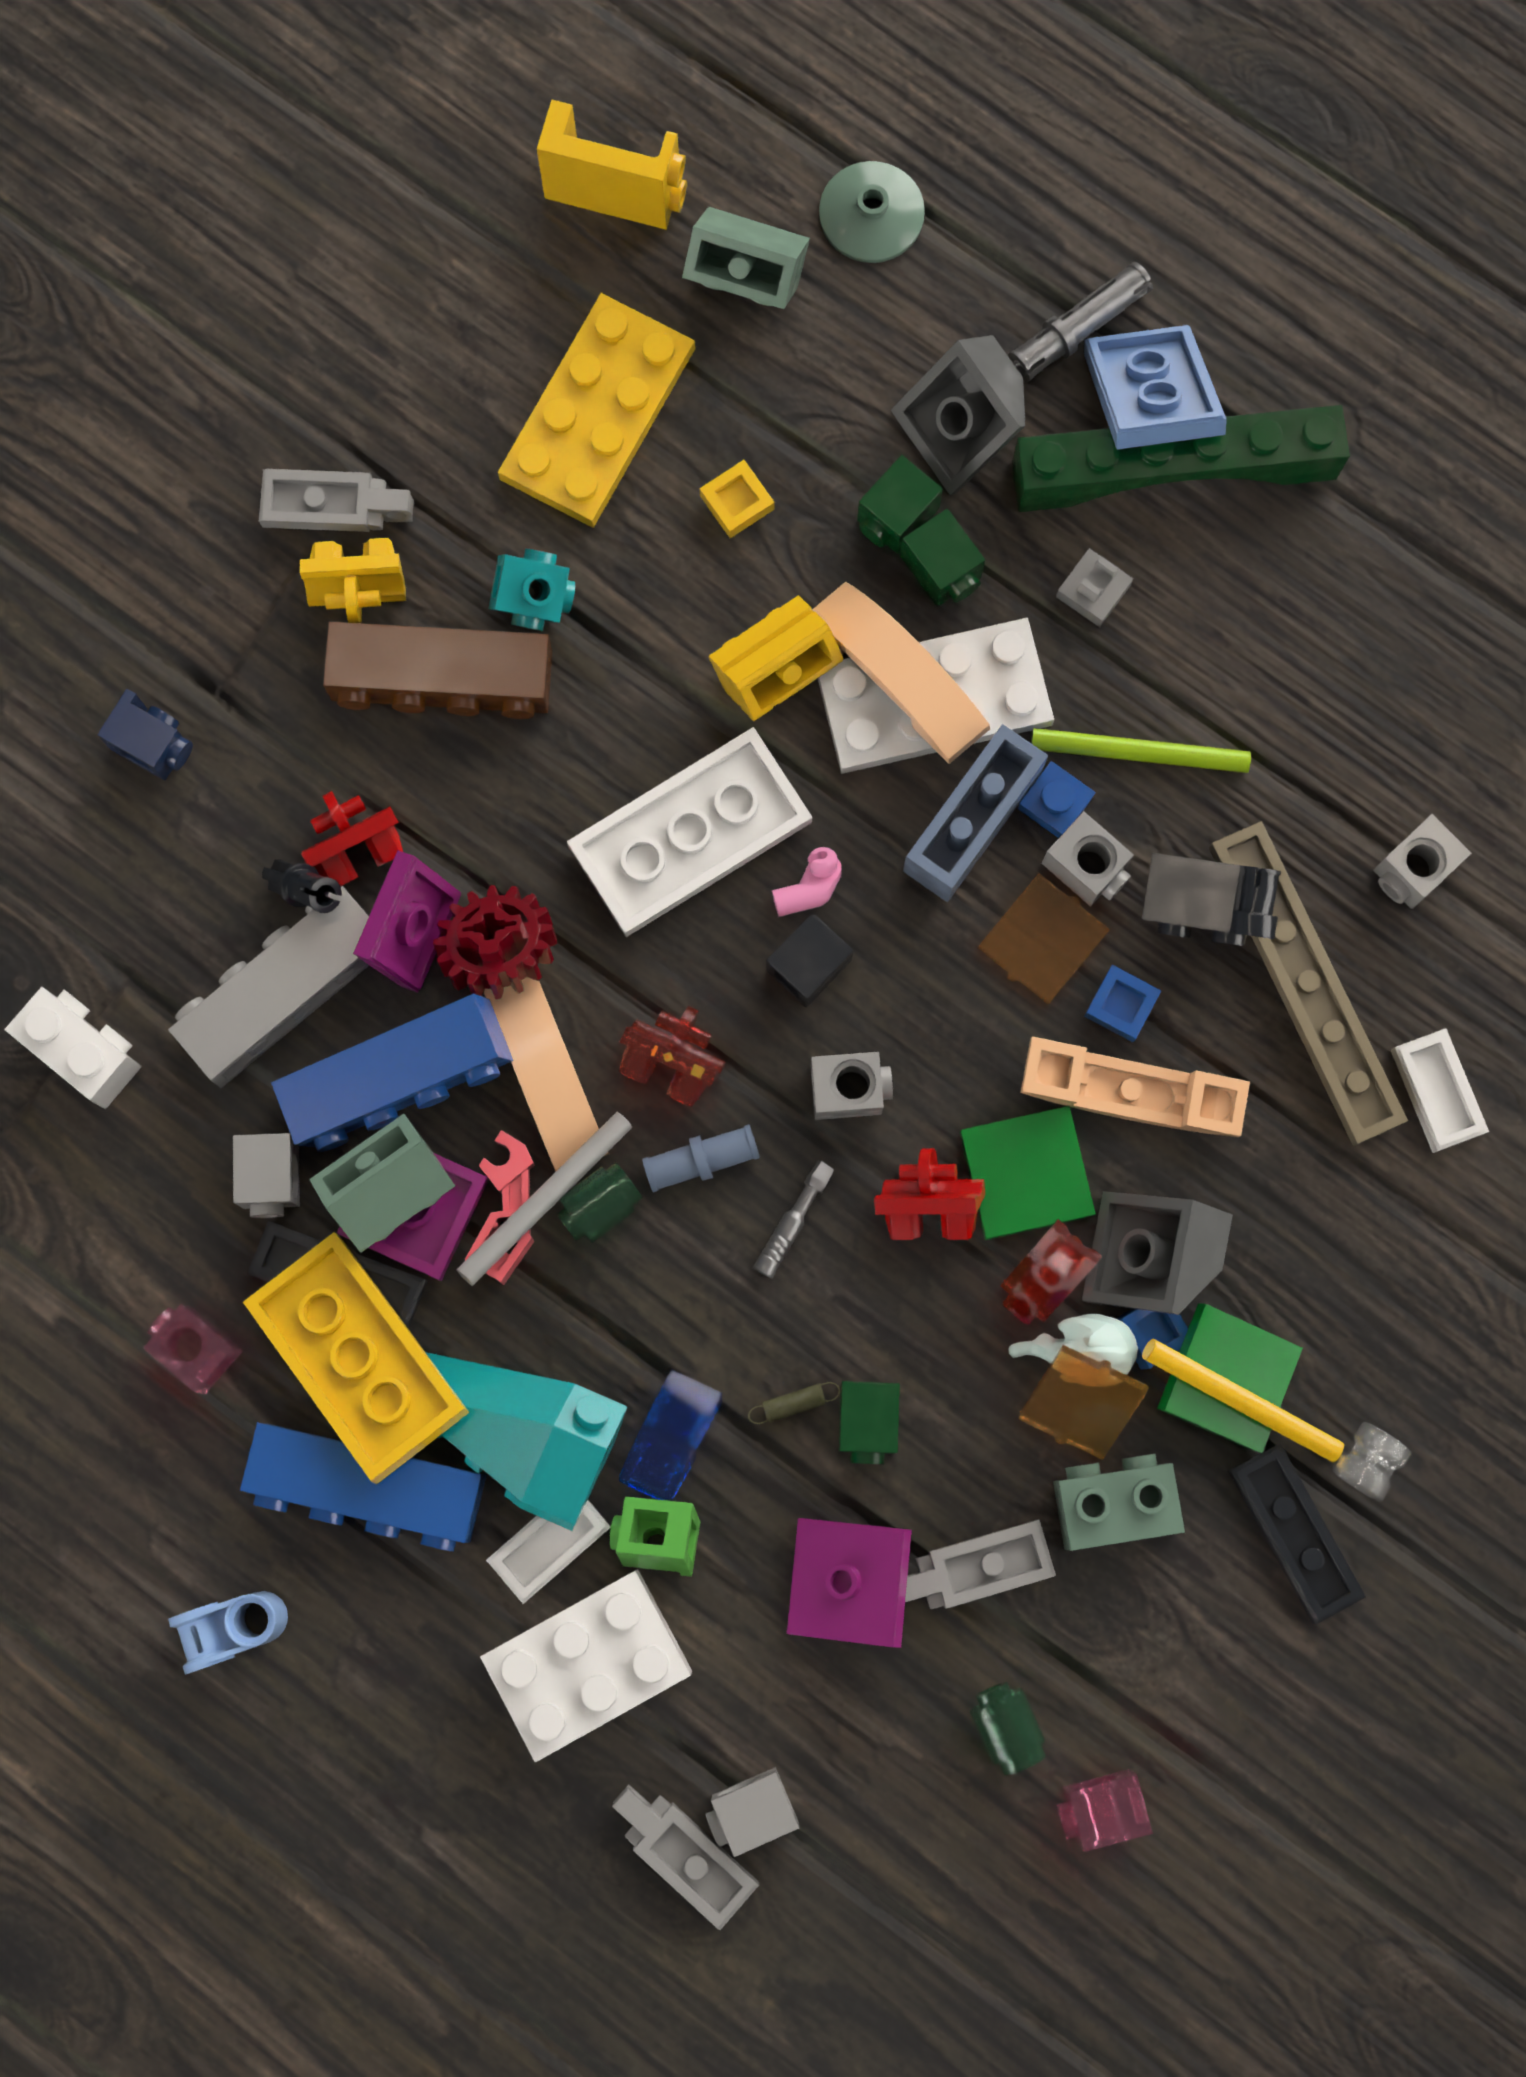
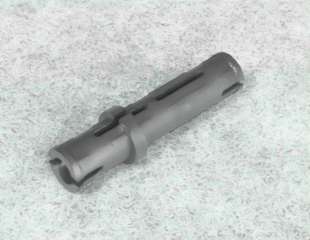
M1132 262L1119 272L1117 276L1100 286L1068 312L1058 318L1052 316L1042 323L1041 331L1026 343L1008 353L1009 359L1022 375L1023 381L1029 382L1045 367L1061 356L1063 358L1071 356L1077 351L1078 344L1087 336L1120 314L1133 302L1152 291L1153 284L1148 282L1151 278L1147 271L1137 262Z

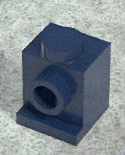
M129 689L125 690L97 734L110 750L166 781L172 770L177 771L186 763L193 747V743L182 737L178 732L177 727L180 723L175 718L155 706H150L148 710L137 694Z

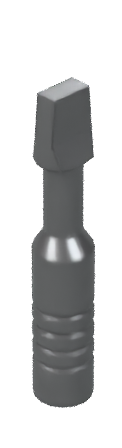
M818 1160L804 1181L806 1186L794 1207L783 1215L762 1254H760L753 1268L768 1278L772 1279L791 1245L804 1226V1216L816 1195L822 1193L834 1171L833 1168Z

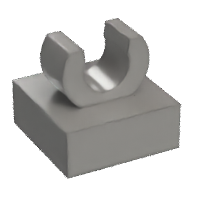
M1089 548L1058 589L1056 598L1098 627H1101L1131 586L1133 578Z

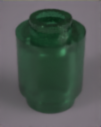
M614 1163L606 1170L601 1166L570 1189L560 1199L565 1208L556 1215L576 1241L586 1235L591 1243H594L635 1212L632 1206L643 1199V1197L621 1167Z
M1002 1682L976 1695L979 1704L970 1710V1714L992 1763L999 1764L1004 1775L1025 1770L1046 1757L1041 1745L1045 1742V1738L1023 1688L1010 1690L1008 1683Z

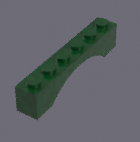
M1334 405L1226 416V435L1125 449H1116L1109 428L1020 437L1017 439L1012 467L1018 512L1073 507L1096 498L1126 490L1179 481L1247 479L1291 485L1337 480L1350 457L1343 406Z

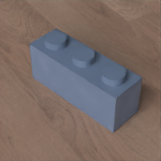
M1002 724L910 850L905 859L903 872L948 903L1039 777L1048 755Z

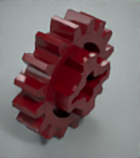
M491 885L488 888L487 897L480 899L476 893L471 891L467 893L469 901L467 906L463 908L454 903L449 906L453 916L452 921H438L437 927L442 937L433 940V945L438 955L436 959L444 977H450L457 991L468 985L471 994L481 996L485 989H491L497 1000L502 998L504 987L512 986L519 994L524 991L521 980L529 977L539 981L542 975L538 964H552L554 960L550 947L557 944V938L547 908H540L537 897L533 893L522 899L516 886H511L504 896L498 894L495 885Z

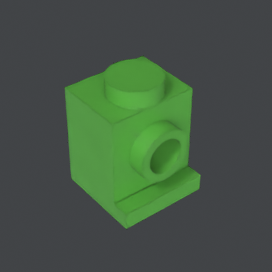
M625 1497L622 1515H615L612 1520L610 1548L616 1550L618 1558L625 1567L679 1572L681 1576L692 1577L700 1519L693 1503ZM654 1534L664 1536L663 1545L646 1543L649 1537Z

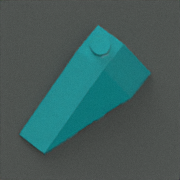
M425 1352L470 1412L437 1438L444 1437L465 1454L464 1462L479 1474L484 1470L506 1488L504 1496L516 1506L573 1531L615 1444L627 1406L574 1383Z

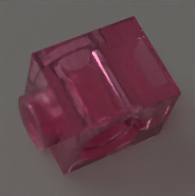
M180 1304L176 1310L169 1307L158 1316L148 1330V1334L152 1338L143 1348L192 1391L201 1394L208 1393L243 1351L194 1308ZM195 1330L201 1337L202 1348L195 1359L185 1362L178 1355L177 1343L184 1333Z
M1130 1769L1063 1786L1066 1802L1057 1804L1062 1828L1066 1839L1076 1837L1078 1845L1084 1852L1153 1834L1137 1774Z

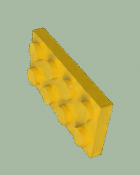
M601 293L498 471L499 480L594 528L695 350V340Z
M335 1232L243 1301L246 1308L367 1477L376 1485L470 1413L353 1253Z

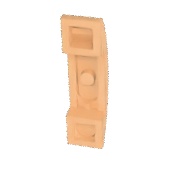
M844 582L812 609L813 612L815 611L828 624L841 654L846 653L911 718L913 729L948 764L990 730V724L944 668L902 625L860 590Z
M526 977L521 980L524 991L519 994L512 986L504 987L501 999L496 1000L491 989H485L484 995L491 1001L514 1060L511 1062L551 1162L555 1171H557L599 1128L539 981Z
M1033 1036L1030 1038L1020 1093L1060 1105L1130 1121L1230 1137L1241 1136L1250 1081L1197 1070L1187 1073L1086 1052V1047Z

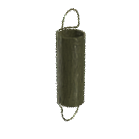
M827 1382L764 1401L763 1406L756 1407H764L767 1420L764 1422H767L769 1419L771 1423L823 1406L825 1401H833L839 1396L840 1388L835 1384L839 1389V1393L832 1400H825L821 1385L835 1384ZM749 1412L748 1417H749V1420H750L752 1423H755V1424L764 1423V1422H760V1423L753 1422V1421L750 1419V1412Z

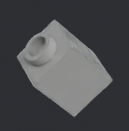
M1083 811L1048 849L1041 864L1091 907L1101 895L1110 901L1127 883L1131 875L1125 869L1134 855ZM1083 852L1098 854L1104 861L1105 871L1100 874L1085 872L1079 866L1077 856Z
M1431 814L1373 871L1380 877L1378 880L1380 887L1392 900L1400 904L1405 902L1413 909L1472 853ZM1414 854L1422 857L1429 866V876L1420 877L1413 874L1407 866V855Z
M879 1052L811 1057L810 1066L815 1120L881 1115L884 1108L883 1100H893L891 1067H880ZM850 1072L861 1075L867 1082V1093L858 1099H848L842 1096L836 1086L839 1077Z
M290 1133L233 1135V1203L243 1209H250V1217H283L284 1207H300L299 1145H294Z
M776 1767L713 1794L711 1802L714 1810L705 1814L718 1847L729 1843L734 1857L799 1829L798 1819Z

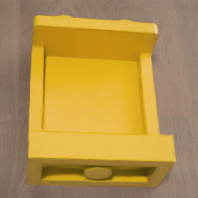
M551 100L537 146L545 199L667 230L672 211L680 213L687 189V180L682 179L686 155L679 154L678 134L666 131L660 154L657 157H650L580 139L576 135L573 105Z

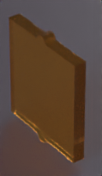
M1038 873L980 943L978 949L1008 972V979L1010 981H1020L1049 1005L1110 929L1079 905L1080 900L1077 896L1068 897Z
M1062 1345L1020 1412L1019 1420L1054 1436L1058 1444L1067 1442L1103 1460L1147 1393L1148 1385L1111 1368V1363L1107 1360L1099 1362Z

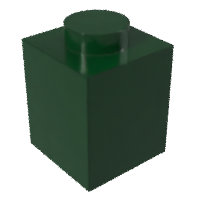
M901 455L859 501L857 521L860 522L859 528L872 543L879 547H884L886 544L898 554L901 551L903 538L925 524L940 508L943 488Z
M948 508L903 538L900 557L937 607L950 598L955 603L972 594L980 586L981 582L979 579L982 576L985 559Z
M841 1382L838 1452H850V1463L884 1465L885 1453H898L900 1383Z

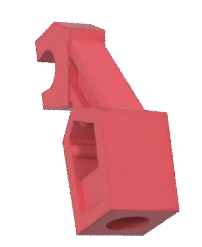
M502 1130L496 1137L495 1142L509 1149L510 1158L508 1162L502 1166H495L483 1158L479 1167L497 1190L502 1193L503 1211L490 1213L465 1261L500 1227L501 1222H505L530 1198V1169L535 1164L526 1145ZM531 1229L516 1242L517 1245L510 1254L506 1252L485 1274L505 1285L535 1242L531 1236Z

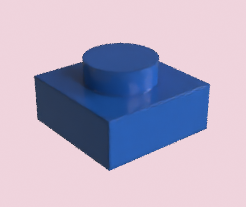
M1051 761L1019 803L1017 809L1059 838L1082 814L1096 792Z
M1111 965L1084 1017L1134 1042L1161 990Z
M1130 1309L1116 1318L1125 1323L1135 1336L1138 1346L1136 1362L1141 1370L1150 1369L1155 1366L1142 1358L1143 1350L1151 1339H1155L1178 1351L1188 1330L1180 1314Z

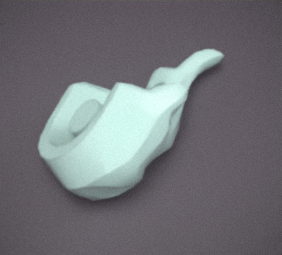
M1086 1314L1061 1321L1057 1325L1059 1330L1063 1332L1065 1339H1055L1049 1334L1043 1333L1032 1341L1017 1342L1009 1347V1354L1013 1358L1025 1355L1037 1356L1062 1370L1060 1374L1066 1379L1095 1384L1113 1383L1124 1379L1131 1370L1138 1351L1135 1336L1130 1328L1120 1320L1101 1314Z

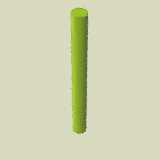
M1033 728L1031 735V744L1041 751L1242 773L1249 772L1251 763V751Z

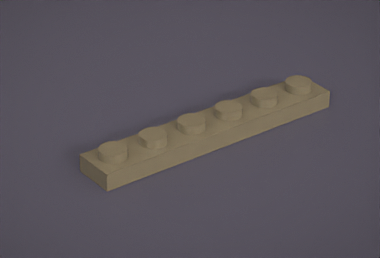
M1258 822L1213 842L1209 850L1215 862L1281 871L1273 916L1278 917L1275 939L1251 937L1352 1145L1355 1146L1407 1122L1408 1119L1263 822Z

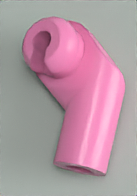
M827 847L814 849L807 858L809 864L799 884L772 890L778 917L820 907L830 900L841 877L842 870L835 851Z

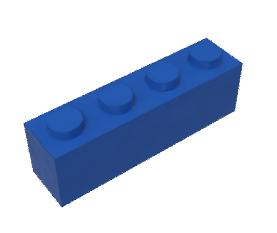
M471 994L275 1080L271 1084L294 1145L316 1147L317 1152H324L349 1141L347 1133L366 1125L368 1131L385 1127L399 1117L397 1111L415 1103L418 1109H422L450 1097L448 1089L467 1081L468 1086L473 1087L489 1082L500 1076L498 1067L514 1060L490 999Z
M257 1422L240 1491L255 1494L253 1502L255 1506L281 1512H287L289 1502L311 1507L309 1518L343 1525L345 1515L367 1520L364 1530L366 1532L398 1538L400 1528L423 1533L420 1542L422 1545L454 1552L456 1541L461 1543L471 1542L487 1475L412 1457L376 1485L370 1481L342 1441Z

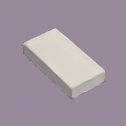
M1446 1028L1390 1050L1432 1153L1489 1132Z
M587 1500L573 1531L536 1516L486 1561L524 1604L607 1532L611 1526L591 1502Z

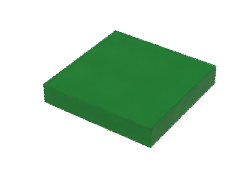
M1070 1106L960 1130L959 1134L970 1179H984L985 1197L978 1210L985 1241L1096 1215Z
M1198 1303L1179 1353L1280 1408L1303 1348L1208 1304ZM1171 1374L1157 1409L1257 1453H1263L1272 1430Z

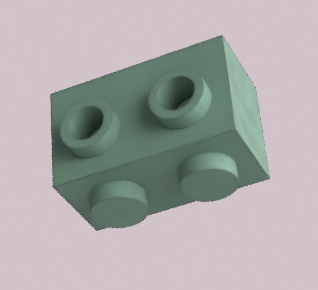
M708 207L693 226L682 278L701 283L711 289L723 290L749 298L762 305L785 309L798 288L810 238Z
M405 1114L393 1120L309 1179L325 1208L360 1252L375 1242L387 1238L395 1228L422 1209L435 1204L443 1194L455 1187L437 1157Z
M1156 1454L1121 1459L1123 1470L1101 1473L1099 1463L1065 1468L1067 1479L1053 1481L1064 1549L1073 1551L1185 1533L1173 1463L1157 1465Z

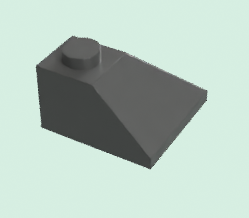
M993 335L958 340L891 409L895 418L949 495H954L963 488L1025 427L1023 377Z
M1103 1191L1082 1301L1092 1304L1179 1315L1222 1271L1233 1215L1190 1199Z

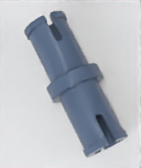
M748 1124L743 1128L702 1140L700 1135L690 1138L689 1145L650 1158L646 1157L642 1160L650 1187L653 1192H656L661 1188L699 1176L702 1181L712 1179V1172L751 1159H759L760 1155L751 1127Z

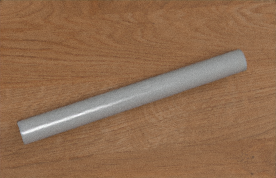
M616 1112L457 1268L460 1276L473 1286L632 1129L629 1121L623 1115Z

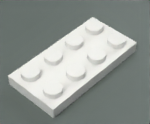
M1028 618L919 642L952 677L990 724V730L975 743L991 740L1002 724L1017 734L1032 731L1033 728L1041 729L1053 725L1054 716ZM851 658L843 659L840 664L818 678L841 774L936 753L913 729L911 718Z
M753 727L567 841V844L625 937H628L811 824L813 817Z

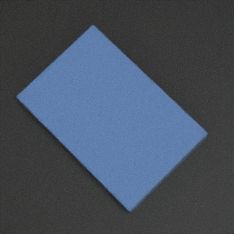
M1183 325L1087 338L1084 340V357L1116 449L1226 435V416L1190 326Z

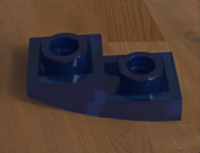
M671 1370L633 1443L619 1475V1482L656 1500L673 1501L696 1459V1449L722 1404V1393Z

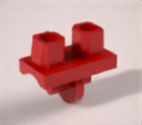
M330 791L322 795L329 810L314 817L310 822L317 835L336 825L340 832L303 850L301 854L306 864L312 867L315 866L321 876L332 878L342 886L358 877L345 852L346 849L365 841L378 867L393 860L397 851L403 852L399 834L394 826L399 822L389 806L351 826L348 819L367 810L363 801L358 795L339 804L334 793Z
M922 1148L919 1153L918 1164H900V1180H885L883 1182L881 1195H876L874 1198L875 1215H885L892 1240H913L921 1237L924 1231L922 1214H941L943 1238L948 1240H968L972 1238L975 1231L977 1213L985 1197L984 1179H957L956 1164H938L936 1150L934 1148Z

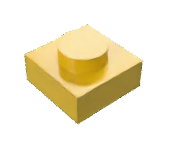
M745 460L699 488L700 497L729 538H732L775 509V502Z

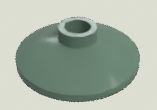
M877 161L856 163L838 172L826 185L819 206L821 228L829 243L844 256L866 263L885 262L906 252L917 240L922 230L925 214L922 194L912 178L893 165ZM866 199H877L882 202V205L879 208L870 209L864 205L863 201Z

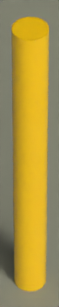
M1151 1339L1146 1344L1142 1358L1331 1462L1337 1461L1341 1456L1344 1443L1155 1339Z

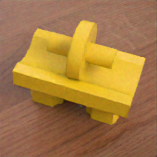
M389 538L369 539L363 544V556L344 557L342 545L334 541L315 542L312 546L310 558L300 559V575L305 584L308 606H326L327 610L346 608L348 623H361L362 607H379L381 602L406 601V586L399 554L394 553L392 541Z

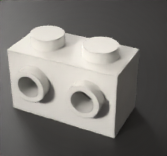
M41 987L4 1030L86 1098L106 1109L142 1067L126 1054L133 1045L107 1024L99 1032L84 1020L90 1010L66 990H63L56 997Z

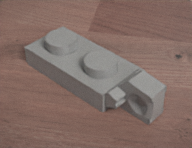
M263 469L259 522L263 528L370 532V530H383V521H413L414 499H412L410 491L386 489L385 480L372 478L370 473Z
M1040 1520L1030 1521L928 1552L929 1555L916 1558L919 1572L907 1576L905 1602L926 1596L930 1609L942 1606L947 1609L1056 1576Z
M630 1785L614 1800L612 1807L633 1825L625 1834V1837L634 1845L633 1851L717 1929L721 1930L759 1886V1882L722 1847H718L717 1843L673 1802L670 1804L659 1795L650 1804Z

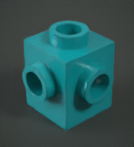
M525 548L523 558L506 554L498 555L488 609L513 614L511 625L543 631L545 621L560 623L561 613L569 614L575 594V581L568 580L570 568L556 565V554ZM533 580L537 582L540 589L536 599H533L529 594V585Z

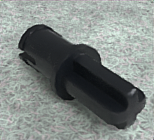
M275 859L271 869L264 867L262 871V878L268 880V890L280 894L286 903L294 907L309 906L319 913H329L340 903V901L328 897L329 892L342 896V890L338 882L332 878L321 876L314 867L306 863H296L293 865L281 859Z

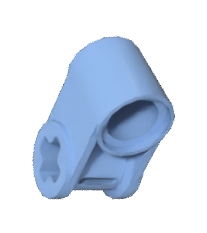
M261 1591L242 1595L222 1603H211L171 1617L168 1621L170 1627L177 1628L187 1659V1662L183 1665L186 1675L235 1657L234 1654L273 1641L285 1630L288 1614L281 1598L274 1593ZM252 1603L262 1606L268 1615L267 1628L261 1635L251 1632L245 1624V1612Z

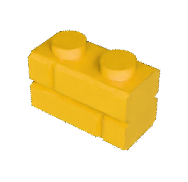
M798 595L782 607L772 610L764 619L736 638L725 642L721 648L709 655V659L726 693L740 705L742 710L754 722L772 710L774 706L781 704L843 661V656L828 624L815 611L813 612L811 607Z

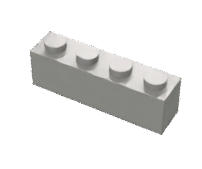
M341 886L342 896L329 892L328 897L340 901L333 911L319 913L307 906L305 909L307 915L292 928L285 925L268 936L262 944L264 951L248 964L245 961H241L229 968L220 977L219 984L221 986L206 999L197 997L191 1000L176 1014L175 1019L178 1022L168 1029L169 1032L206 1076L220 1088L236 1077L369 966L353 954L369 916L343 886Z

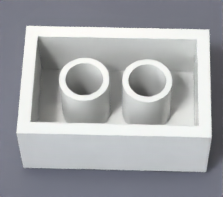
M638 1569L480 1657L534 1762L543 1759L686 1679L692 1673V1669Z

